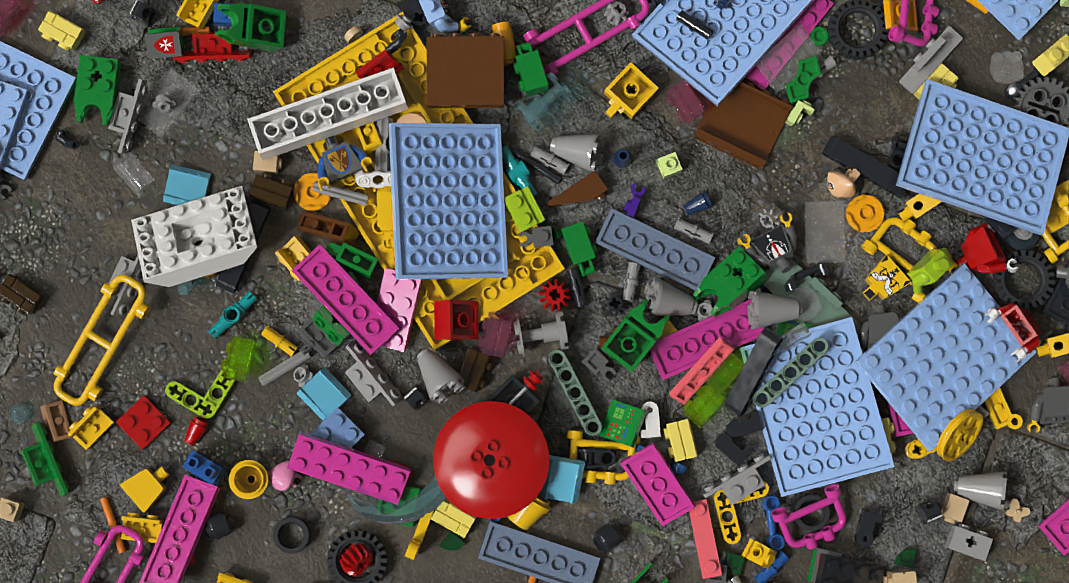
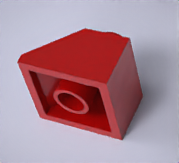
M434 301L435 340H479L478 301Z

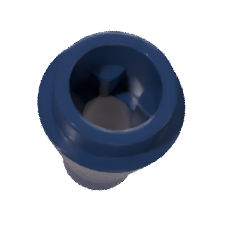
M625 149L617 150L613 155V162L619 168L628 167L632 161L631 154ZM620 154L626 156V159H621Z
M700 192L683 207L687 215L708 210L713 204L706 192Z

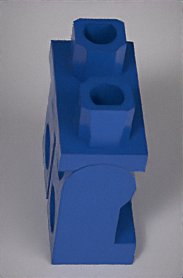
M193 450L182 468L216 486H219L228 471L227 468L215 461H211L210 458L200 452Z

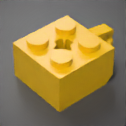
M630 62L604 90V94L610 99L609 104L611 105L605 114L612 118L617 112L620 114L624 112L632 119L658 92L659 88ZM627 88H629V89L634 88V89H635V91H634L635 94H633V93H630V94L627 93V92H628V89H627Z
M378 191L377 226L385 235L387 247H394L392 191Z

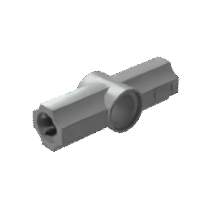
M390 117L376 121V129L382 145L372 152L375 155V171H391L389 124L393 123V118Z

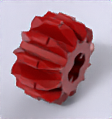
M555 279V285H552V282L548 280L549 287H546L544 284L541 285V288L546 292H538V295L545 296L539 299V302H547L543 306L544 309L550 304L551 312H554V306L556 305L558 311H561L560 303L565 307L568 305L563 299H571V296L564 295L570 292V289H562L566 284L565 282L561 283L560 287L557 286L558 279ZM557 291V294L560 295V298L552 300V297L549 296V293Z
M357 543L356 545L352 544L349 549H346V552L341 555L342 558L339 562L345 573L355 577L358 574L361 575L364 570H367L368 566H371L373 556L367 546Z

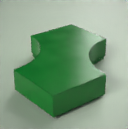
M817 55L798 60L796 76L789 83L785 84L790 103L809 98L808 89L810 83L815 77L822 74Z

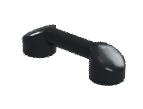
M1034 66V70L1021 81L1011 83L1005 88V96L1010 100H1013L1014 97H1019L1020 94L1017 90L1022 91L1023 84L1028 85L1030 79L1034 80L1038 76L1043 77L1041 76L1042 74Z
M815 264L791 275L784 284L786 292L799 287L798 280L817 272L818 276L821 277L833 272L831 265Z

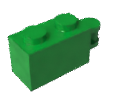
M530 42L516 45L519 55L515 56L516 63H513L516 75L519 74L521 78L518 81L521 92L525 91L526 97L547 92L548 82L538 50L532 51Z
M582 221L562 228L561 232L573 267L579 266L582 277L595 273L591 260H594L596 258L595 254L598 253L595 244L590 243L588 236H591L588 225L584 226ZM588 262L589 267L583 269L582 264Z
M335 243L327 245V252L341 267L368 280L371 279L378 265V258L346 243H343L342 246Z

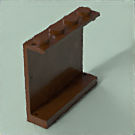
M454 33L450 34V37H443V34H432L431 37H427V107L504 108V36H500L499 33H490L489 36H481L479 33L462 36V34Z
M740 82L718 107L710 101L693 138L762 170L793 106L789 105L790 102L783 98L778 100L772 97L773 94L769 91L755 89L756 86L750 82Z

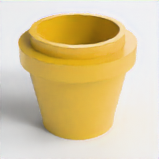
M244 460L237 463L229 475L231 490L243 499L259 497L268 486L269 477L267 470L262 464L254 460ZM251 475L255 478L253 483L248 481V477Z
M539 493L531 504L516 514L508 516V518L520 528L528 530L544 514H548L551 509L550 501L548 499L545 500Z

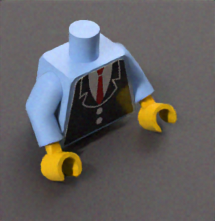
M419 0L428 23L440 32L445 33L457 30L465 32L471 27V25L465 24L469 20L467 17H464L458 23L455 22L446 0Z

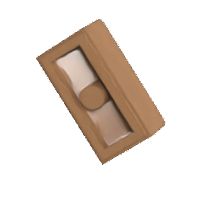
M63 400L41 406L50 443L71 438L68 435L70 425Z

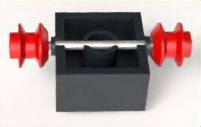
M529 370L531 375L523 377L526 383L523 384L512 374L486 401L508 403L528 414L540 402L530 391V388L538 390L536 385L538 383L544 384L541 381L543 377L536 370L534 372Z

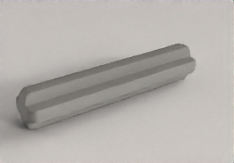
M315 181L313 184L314 192L364 206L367 205L369 200L368 195L331 185L330 189L328 185L322 186V191H320L318 181Z
M298 352L259 376V381L263 386L269 384L308 360L311 354L308 352L304 356L301 352Z

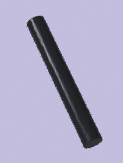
M512 148L511 152L514 157L522 160L523 163L554 183H559L561 177L516 148Z

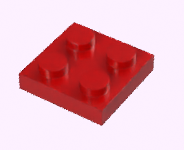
M145 395L116 421L142 450L171 424Z

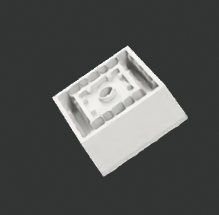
M242 186L131 220L145 283L171 287L244 264L257 248ZM197 241H203L201 245L194 246Z

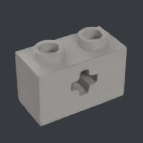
M960 523L958 527L952 525L945 547L986 561L993 540L988 538V533L980 530L974 533L969 531V526ZM966 538L972 540L973 544L965 542Z

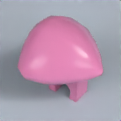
M289 461L274 466L268 473L269 483L276 490L286 491L291 486L295 488L297 485L294 483V478L302 479L299 473L287 468Z

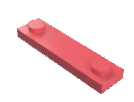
M719 337L669 392L670 396L684 405L735 348Z
M707 499L694 501L695 508L689 511L702 579L722 576Z

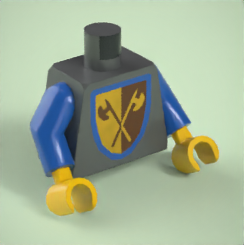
M335 135L325 139L328 150L322 152V157L318 162L319 189L322 191V186L328 185L330 189L332 184L348 178L358 171L365 170L367 172L366 167L370 164L375 167V164L365 151L356 145H348L347 142L339 144Z

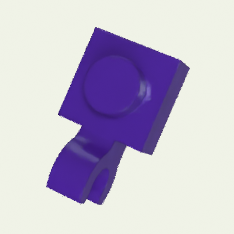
M633 183L631 186L632 201L628 200L624 208L627 211L626 215L631 218L634 217L641 196L645 192V187L642 188L641 192H636L634 189L636 183Z

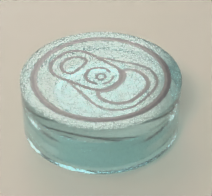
M20 404L14 405L9 411L10 420L17 424L25 423L30 416L29 409Z

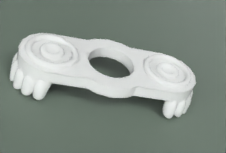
M361 170L355 175L356 182L360 187L382 188L384 186H391V171L383 172L377 170L364 173ZM380 175L384 178V181L382 183H375L373 177Z

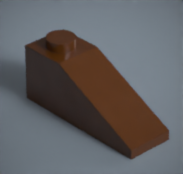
M595 171L547 202V205L551 208L589 203L594 200L599 202L606 197L605 193L608 189Z
M304 211L296 227L299 231L340 246L346 243L354 247L360 233L350 223Z

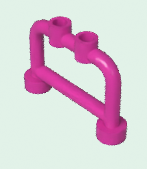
M901 0L899 27L893 26L888 34L889 40L896 43L902 40L921 47L927 45L930 42L931 35H934L938 29V26L932 23V20L938 15L939 8L934 6V0H926V5L923 8L925 22L921 27L924 35L920 39L906 34L909 0Z
M838 484L829 485L824 489L827 498L788 514L785 507L776 508L771 512L774 522H779L788 545L794 548L807 546V549H813L818 546L817 540L824 538L825 541H832L835 539V533L845 526L847 520L839 498L842 492ZM834 504L839 517L836 524L824 526L821 531L816 533H808L800 540L793 539L787 523Z

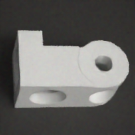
M646 402L641 408L647 411L644 418L645 430H640L641 438L661 437L658 406L653 402Z

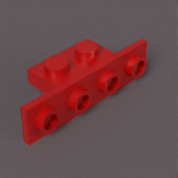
M215 32L192 33L193 51H184L182 56L173 57V60H178L180 63H186L190 60L207 62L209 59H216L219 62H224L228 59L245 61L247 58H250L251 49L232 50V44L215 36Z

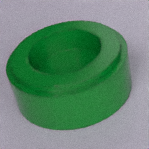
M815 27L809 34V40L814 46H823L829 39L828 31L824 27Z

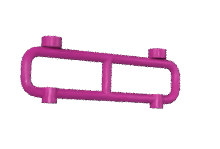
M599 0L542 34H539L538 30L534 28L525 33L523 37L526 43L530 42L531 48L569 26L576 24L586 43L543 67L545 75H548L550 78L559 72L557 68L623 30L629 27L631 30H634L642 25L640 21L649 13L650 6L648 0H639L642 10L638 14L631 16L626 21L594 39L591 37L582 19L615 0Z
M116 525L108 533L101 529L93 542L100 546L80 583L90 582L114 537L120 532L137 542L136 548L130 555L127 564L116 583H125L134 565L139 566L144 558V555L141 554L144 548L142 535L125 525Z

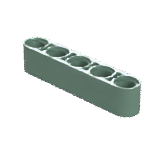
M816 338L755 393L753 397L755 405L763 408L772 403L827 352V341L824 338ZM817 341H822L825 344L824 351L817 352L814 349V344ZM801 355H809L811 362L808 365H802L799 360ZM793 367L796 369L797 373L794 378L786 377L785 371L787 368ZM775 380L782 383V389L777 392L771 388V383ZM761 393L766 394L768 397V401L764 405L757 402V396Z
M561 350L552 351L549 355V363L584 431L590 436L599 434L602 429L601 422L566 355ZM556 353L560 354L563 358L560 364L552 362V356ZM569 371L572 375L571 379L563 381L560 376L561 372ZM575 387L580 390L578 398L570 396L571 388ZM583 404L589 407V413L585 416L581 415L578 411L579 406ZM596 422L598 430L595 433L589 432L587 428L588 423Z

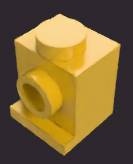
M750 538L742 556L769 569L775 560L777 552Z

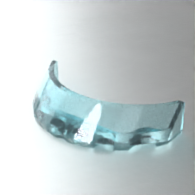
M435 475L417 496L414 495L409 499L401 501L398 505L393 503L374 504L360 500L350 493L346 495L356 512L370 520L384 524H404L423 518L425 514L434 511L446 498L438 485Z

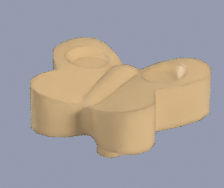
M1013 498L1009 501V509L1005 511V514L1012 516L1015 522H1020L1022 517L1030 514V509L1021 507L1018 500Z

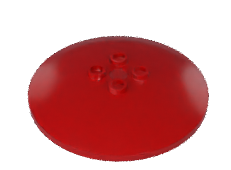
M498 401L475 403L454 414L441 429L433 453L435 477L446 498L463 512L485 519L508 517L531 504L541 492L550 466L548 444L539 425L520 408ZM488 454L493 455L495 458V463L492 466H488L485 463V457Z

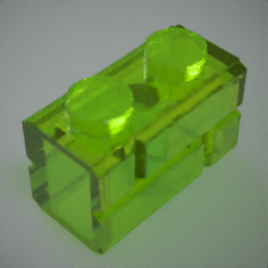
M233 336L232 341L227 343V359H223L221 363V370L225 378L247 382L256 349V342L254 340Z
M731 353L705 383L716 393L722 394L741 372L745 363Z
M709 384L705 387L702 385L695 392L697 396L694 400L691 401L689 399L682 407L684 409L682 414L698 428H701L726 400Z

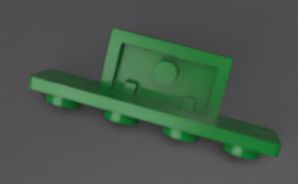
M36 422L31 427L38 444L22 449V456L35 487L54 480L60 497L65 496L69 489L66 479L62 478L60 473L61 466L53 457V447L45 438L47 435L45 428L40 426L39 422Z

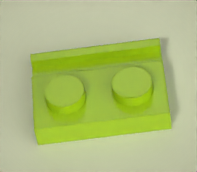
M528 186L504 198V202L520 232H524L545 221Z

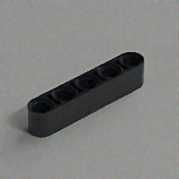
M830 136L821 152L825 157L846 169H851L852 171L857 169L860 173L859 176L896 197L904 198L908 190L896 186L899 172L846 142Z
M252 200L248 211L257 244L271 208ZM252 254L244 264L222 270L216 287L234 294Z
M767 327L763 329L727 397L724 407L740 417L746 412L783 341L782 336Z

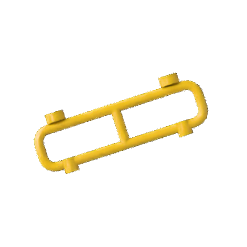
M125 274L118 275L110 284L106 282L103 285L101 292L104 295L65 364L63 366L58 365L54 371V375L57 376L54 382V391L59 398L71 405L80 406L88 398L94 402L99 399L103 388L96 384L135 316L144 319L151 308L144 303L146 298L145 287L131 276ZM125 282L137 289L138 297L111 343L92 330L109 300L116 293L119 283ZM90 338L106 348L107 351L79 398H74L64 392L61 385L69 375L70 369L85 342Z

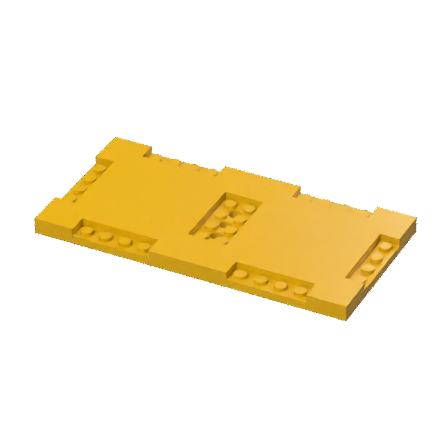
M393 17L273 91L281 106L283 107L360 80L356 71L397 39L394 35L395 31L400 29L395 23L397 17ZM413 28L404 31L407 32L408 37L402 47L392 55L404 68L396 76L408 110L388 117L393 118L394 123L396 119L405 114L420 113L423 115L426 123L473 124L464 108L427 107V49ZM356 128L335 135L339 144L347 142L348 145L354 144L364 151ZM325 139L306 145L317 163L322 157V152L328 150ZM373 153L367 155L375 164V155ZM370 164L366 167L367 172L363 170L364 173H370L375 171V167ZM503 172L505 198L516 191ZM356 174L332 184L336 187L369 196L368 203L365 206L343 199L340 200L374 255L378 258L384 271L387 267L395 269L394 247L386 246L385 235L377 226V192L392 191V186H384L382 188L360 187L356 182ZM374 176L373 181L375 183H382L384 178L382 176ZM505 202L507 278L423 279L414 319L434 351L452 341L435 340L434 301H478V323L565 270L551 246L534 248V243H530L527 247L520 246V243L527 241V237H519L520 231ZM530 228V229H528V230H526V231H524V232H527L528 234H532V228Z

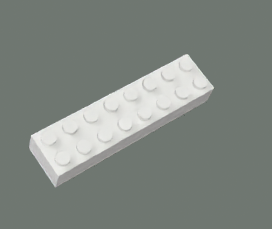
M394 68L247 120L262 160H266L408 110Z

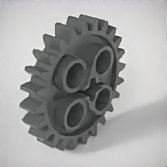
M1047 76L1042 81L1040 77H1037L1036 83L1030 79V86L1022 85L1024 91L1017 90L1020 97L1013 98L1018 102L1013 104L1012 107L1027 114L1030 109H1034L1036 117L1046 120L1048 115H1052L1053 123L1062 126L1064 124L1069 125L1067 120L1069 118V92L1066 93L1069 87H1062V81L1056 83V78H1052L1049 82ZM1040 90L1042 97L1036 101L1034 94ZM1058 96L1060 102L1057 106H1053L1052 100ZM1031 101L1059 110V114L1028 105V102Z

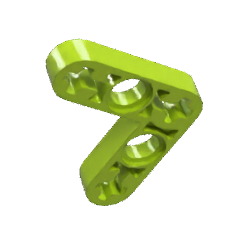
M230 368L222 369L205 397L179 382L168 383L165 392L169 398L199 416L208 419L216 415L236 382L237 375ZM229 372H231L230 376L232 377V380H227L224 384L228 386L227 389H225L221 385H217L218 381L223 383V381L225 380V377L223 376L224 373L228 374ZM177 385V390L184 393V389L187 390L182 400H179L181 397L179 394H171V386L175 387ZM215 388H220L223 391V395L219 399H215L212 395ZM191 394L196 397V403L192 406L186 403L187 396ZM201 399L203 400L201 403L203 406L208 407L211 405V414L207 413L205 415V410L200 407L198 411L195 409L200 404Z

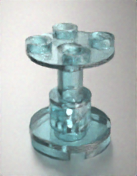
M552 72L545 75L552 88L540 99L536 97L527 106L523 102L518 101L513 106L517 112H522V118L538 133L545 129L541 119L550 111L548 107L560 95L570 103L574 99L570 89L566 85L561 86L557 82L558 78Z

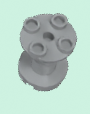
M563 311L555 312V322L541 324L542 328L521 331L519 318H517V321L513 323L515 334L520 336V340H516L519 354L525 356L524 342L544 339V343L559 341L561 350L569 349L565 321L563 317H560L564 316Z

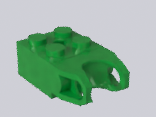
M244 3L220 4L217 6L218 11H221L230 18L231 28L215 31V36L224 39L230 44L275 52L283 48L286 11Z
M80 55L74 97L76 122L83 123L87 112L91 108L97 107L101 111L102 124L109 126L121 79L122 63L118 59ZM98 75H101L102 79L99 78L97 82L96 77Z
M739 246L703 278L693 295L697 300L711 294L718 296V302L711 311L712 316L716 318L725 312L731 311L738 304L740 305L748 298L750 291L757 290L768 279L766 273Z
M646 298L639 306L628 313L601 347L604 353L631 374L661 337L664 325L670 318L666 315L658 323L650 324L646 322L643 317L645 306L649 302ZM631 341L633 349L626 350L623 343Z

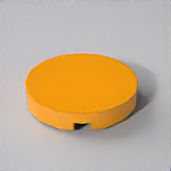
M317 173L304 174L294 185L293 193L295 200L305 210H321L331 200V196L313 191V184L315 181H318Z
M860 195L855 197L847 206L846 219L848 224L858 232L869 233L876 230L883 222L884 208L876 197Z

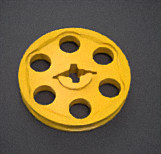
M972 408L959 413L941 434L937 445V454L945 461H953L963 455L974 443L983 425L982 415Z

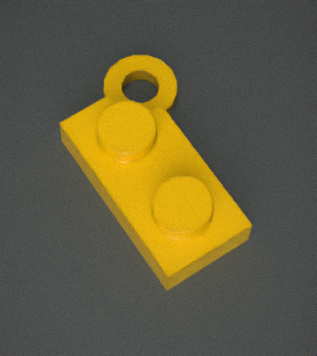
M1000 387L984 401L995 429L1006 425L1011 429H1018L1022 426L1021 416L1011 414ZM1013 418L1018 420L1017 425L1011 423Z

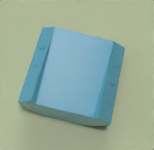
M171 165L163 202L178 206L206 197L211 174Z
M325 367L296 393L323 421L352 396Z
M549 455V472L540 495L545 500L553 499L570 502L571 504L577 502L585 462Z

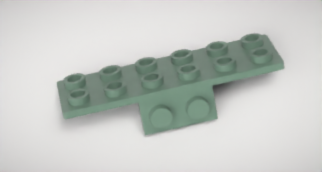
M793 260L789 261L792 269L786 273H782L779 267L765 271L768 280L763 285L772 294L798 300V303L802 304V314H799L798 317L801 322L817 327L852 317L841 306L843 304L840 301L841 297L834 291L830 292L826 288L827 284L821 278L817 279L816 277L811 278L807 276L798 280L799 287L786 292L784 288L785 282L791 275L803 270ZM852 317L858 336L862 326Z

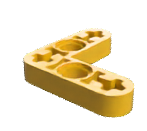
M763 481L765 489L762 490V494L759 491H754L752 493L754 496L750 497L749 494L736 503L766 496L769 491L768 484ZM720 489L714 493L713 497L722 535L727 543L735 544L740 540L741 532L734 504L731 505L728 498H726L725 504H730L731 508L719 509V506H723L722 501L717 499L720 493L723 492ZM725 511H730L733 515L732 520L729 522H725L722 519V513ZM735 523V527L731 526L734 533H737V536L732 541L731 538H727L729 528L724 529V525Z
M429 502L426 503L405 557L412 560L416 559L436 505Z

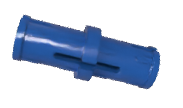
M780 550L769 569L763 568L754 579L758 583H766L773 575L778 573L777 571L789 558Z

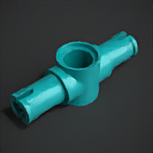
M504 146L502 148V159L506 165V174L514 185H519L521 189L528 186L532 195L535 196L538 193L529 180L530 173L522 160L515 159L508 146Z
M248 291L238 302L224 309L223 314L219 317L220 320L208 332L217 339L227 328L230 329L234 324L239 323L246 310L258 299ZM231 310H236L237 317L234 320H229L228 313Z

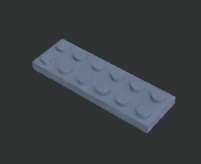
M612 208L595 241V244L694 291L697 290L703 278L708 274L715 257Z
M491 521L478 559L550 583H592L600 561L599 557Z

